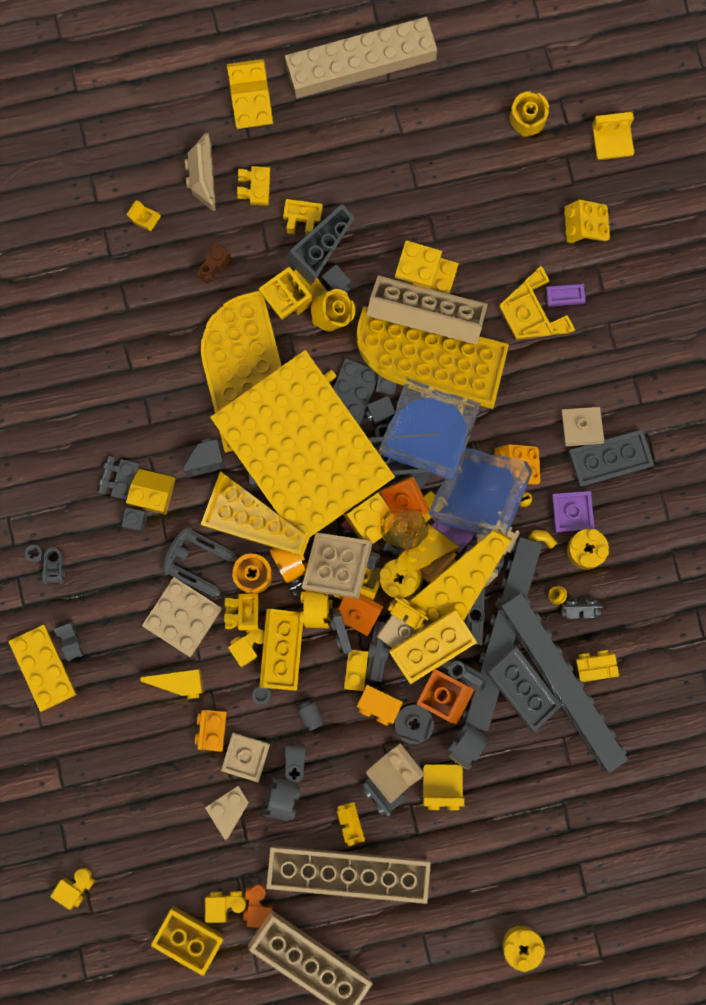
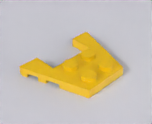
M542 266L499 305V309L515 340L567 334L575 331L568 315L549 323L533 290L549 282Z

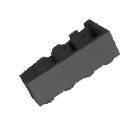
M341 204L295 245L285 259L312 285L355 217Z

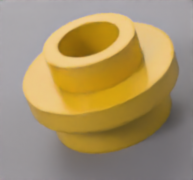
M554 586L549 590L548 598L554 605H561L567 598V591L562 586Z

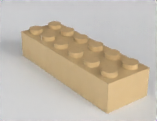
M378 276L370 297L367 316L477 344L488 304Z
M272 910L248 944L250 952L329 1005H359L372 985L368 975Z

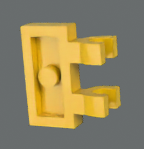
M252 166L251 172L245 169H238V181H251V189L237 187V199H250V205L268 206L270 168Z
M286 199L283 219L288 220L287 234L295 235L296 221L307 222L305 228V236H307L314 229V224H320L323 204Z
M239 594V599L225 598L226 613H233L238 610V615L224 614L225 629H232L238 625V630H258V594Z

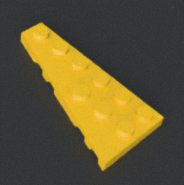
M493 529L458 561L454 562L413 599L409 600V606L415 610L416 608L423 610L426 613V617L432 623L454 609L458 611L464 621L512 538Z

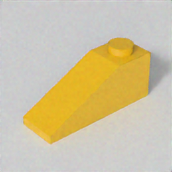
M201 670L140 677L141 682L181 696H187L188 699L199 698V694L204 693Z

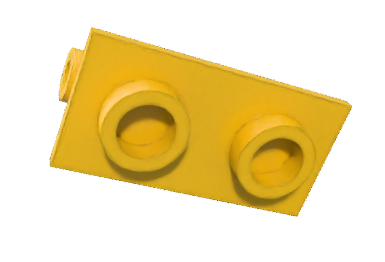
M395 597L393 602L396 604L391 603L388 608L390 614L401 621L407 615L408 619L405 623L415 630H422L425 625L422 621L427 622L429 620L426 617V613L419 608L415 610L410 607V602L406 599Z
M352 802L338 806L336 813L338 814L340 825L345 824L346 827L342 829L344 842L348 846L364 842L365 839L355 803Z

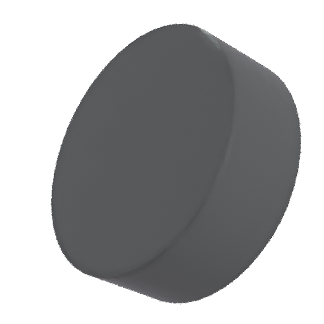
M258 686L252 692V699L258 705H266L272 698L269 688Z

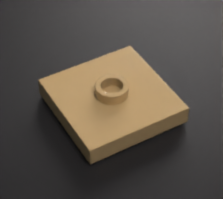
M600 407L562 409L565 446L604 444Z
M391 615L376 637L393 648L420 630H415L405 623L408 619L407 615L404 616L402 621Z
M232 733L221 771L259 782L270 744Z

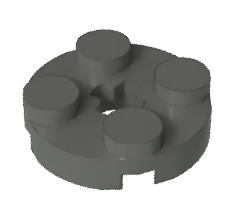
M419 705L406 706L396 716V733L406 743H422L433 732L434 721L432 715L427 709ZM417 719V723L420 724L419 728L416 727L415 730H411L409 721Z

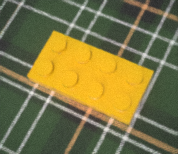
M267 609L259 687L297 691L303 623H300V612Z
M454 609L391 648L389 653L409 683L412 684L470 648L477 641L458 611Z
M46 625L39 626L8 641L40 712L77 695Z

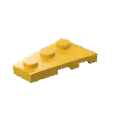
M428 524L399 556L397 561L411 572H415L429 565L432 561L440 560L449 553L457 552L459 546Z

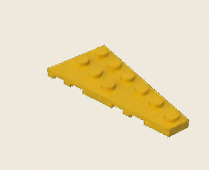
M220 471L201 525L303 556L309 537Z

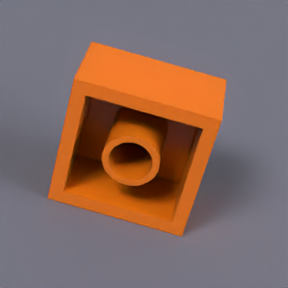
M434 669L417 705L457 725L475 689Z

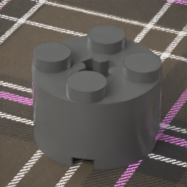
M465 724L456 735L458 740L450 744L446 753L449 754L448 757L466 770H469L472 767L470 765L471 762L478 759L487 745L486 741L490 737L471 724Z
M273 777L272 781L274 784H270L266 800L268 809L265 811L264 817L287 822L289 819L294 820L296 812L294 800L299 798V785L296 782Z

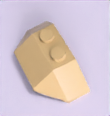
M205 133L189 150L188 159H185L186 171H189L190 176L186 177L187 188H191L192 195L209 209L216 211L211 140L209 133Z

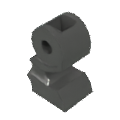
M73 622L53 629L57 637L62 638L61 648L67 661L84 656Z

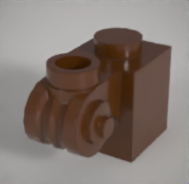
M214 242L204 256L205 262L201 267H198L196 277L201 278L207 284L215 279V271L222 274L232 260L230 252Z

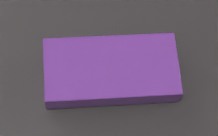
M584 284L546 287L547 307L585 304Z

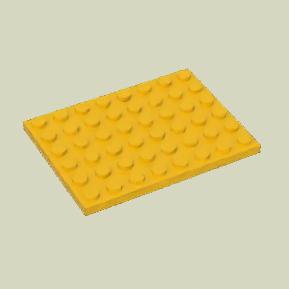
M306 350L210 417L278 515L309 538L395 478Z

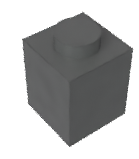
M337 265L322 276V282L330 291L333 289H341L346 293L350 291L351 281Z
M389 396L368 404L367 411H365L368 421H373L374 426L392 419L396 415Z
M126 508L122 527L126 530L144 533L148 514L145 511Z

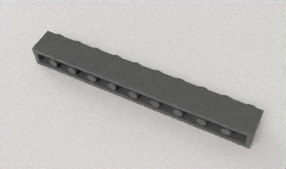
M521 537L515 542L511 550L514 553L513 558L507 562L506 570L508 575L507 578L503 577L500 586L503 592L501 597H497L496 608L516 594L528 595L541 551V543ZM499 608L496 615L491 617L489 626H492L491 633H487L484 644L487 645L485 653L481 652L478 661L481 664L478 672L487 677L489 676L486 671L513 647L516 636ZM490 677L489 684L482 693L474 690L469 700V708H465L462 715V720H465L464 724H471L475 728L484 731L489 729L500 691Z
M522 593L514 595L497 607L603 772L611 773L628 761L625 756L627 754L626 750L621 744L616 742L614 731L610 727L607 728L604 723L605 718L603 714L595 709L593 706L595 704L594 700L589 694L586 695L582 689L584 688L583 683L573 675L572 666L568 661H564L561 656L563 654L562 650L552 642L551 633L541 625L540 622L542 620L538 613L533 612L529 605L531 603L527 596L522 595Z

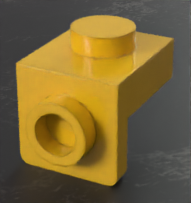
M137 200L127 213V216L136 225L149 231L153 229L161 217L157 212L144 207Z

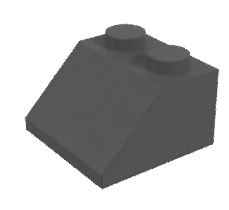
M208 438L202 440V443L197 445L184 466V471L189 477L226 468L218 440Z

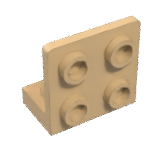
M401 744L390 750L366 771V774L389 803H392L408 787L425 775Z

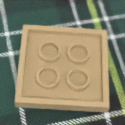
M316 533L302 589L359 599L372 542Z
M174 577L142 626L187 656L192 657L223 608Z

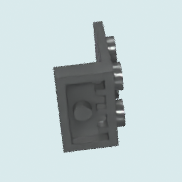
M370 777L363 782V792L369 799L374 798L377 802L374 805L381 815L384 813L387 816L391 815V811L406 800L401 794L392 803H389Z

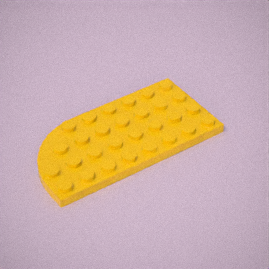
M260 291L244 294L229 300L211 316L206 325L201 340V357L215 413L282 367L265 299ZM220 432L225 453L234 451Z
M363 306L357 327V345L364 361L374 372L391 382L491 409L494 408L509 344L480 336L477 344L467 343L462 340L367 316L368 307Z

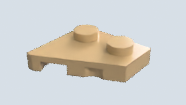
M237 786L205 807L225 840L229 838L249 801L241 788Z

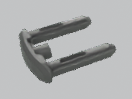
M192 526L185 527L169 547L163 564V573L165 576L171 575L211 597H218L221 591L217 586L175 565L174 560L176 557L184 561L187 559L190 550L182 547L186 540L228 562L235 563L239 557L234 551L193 531ZM200 538L201 540L215 546V549H212L198 542L197 539ZM179 572H182L185 575L197 580V583H193L181 577L179 575Z

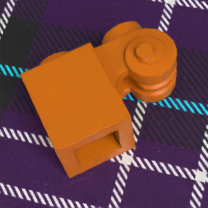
M256 884L252 888H246L245 900L249 901L248 909H244L243 920L247 921V927L260 928L270 911H273V905H263L260 902L266 895V888L261 884Z

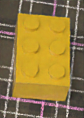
M173 906L151 946L204 976L225 935Z

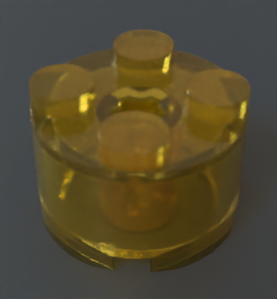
M395 507L384 515L381 534L383 539L393 546L413 549L428 535L426 521L419 511Z

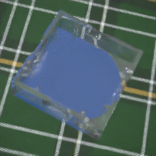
M407 378L397 403L396 413L389 423L381 443L380 455L454 480L480 412L481 403L454 394L443 393L434 387Z
M464 447L453 478L445 477L443 484L438 489L429 515L438 524L485 536L493 529L507 535L533 471L527 461L502 455H489L479 450Z

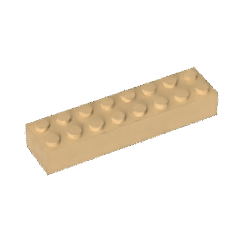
M424 17L285 55V60L297 99L435 61L437 47L428 19Z
M272 845L270 848L267 889L427 904L430 860Z

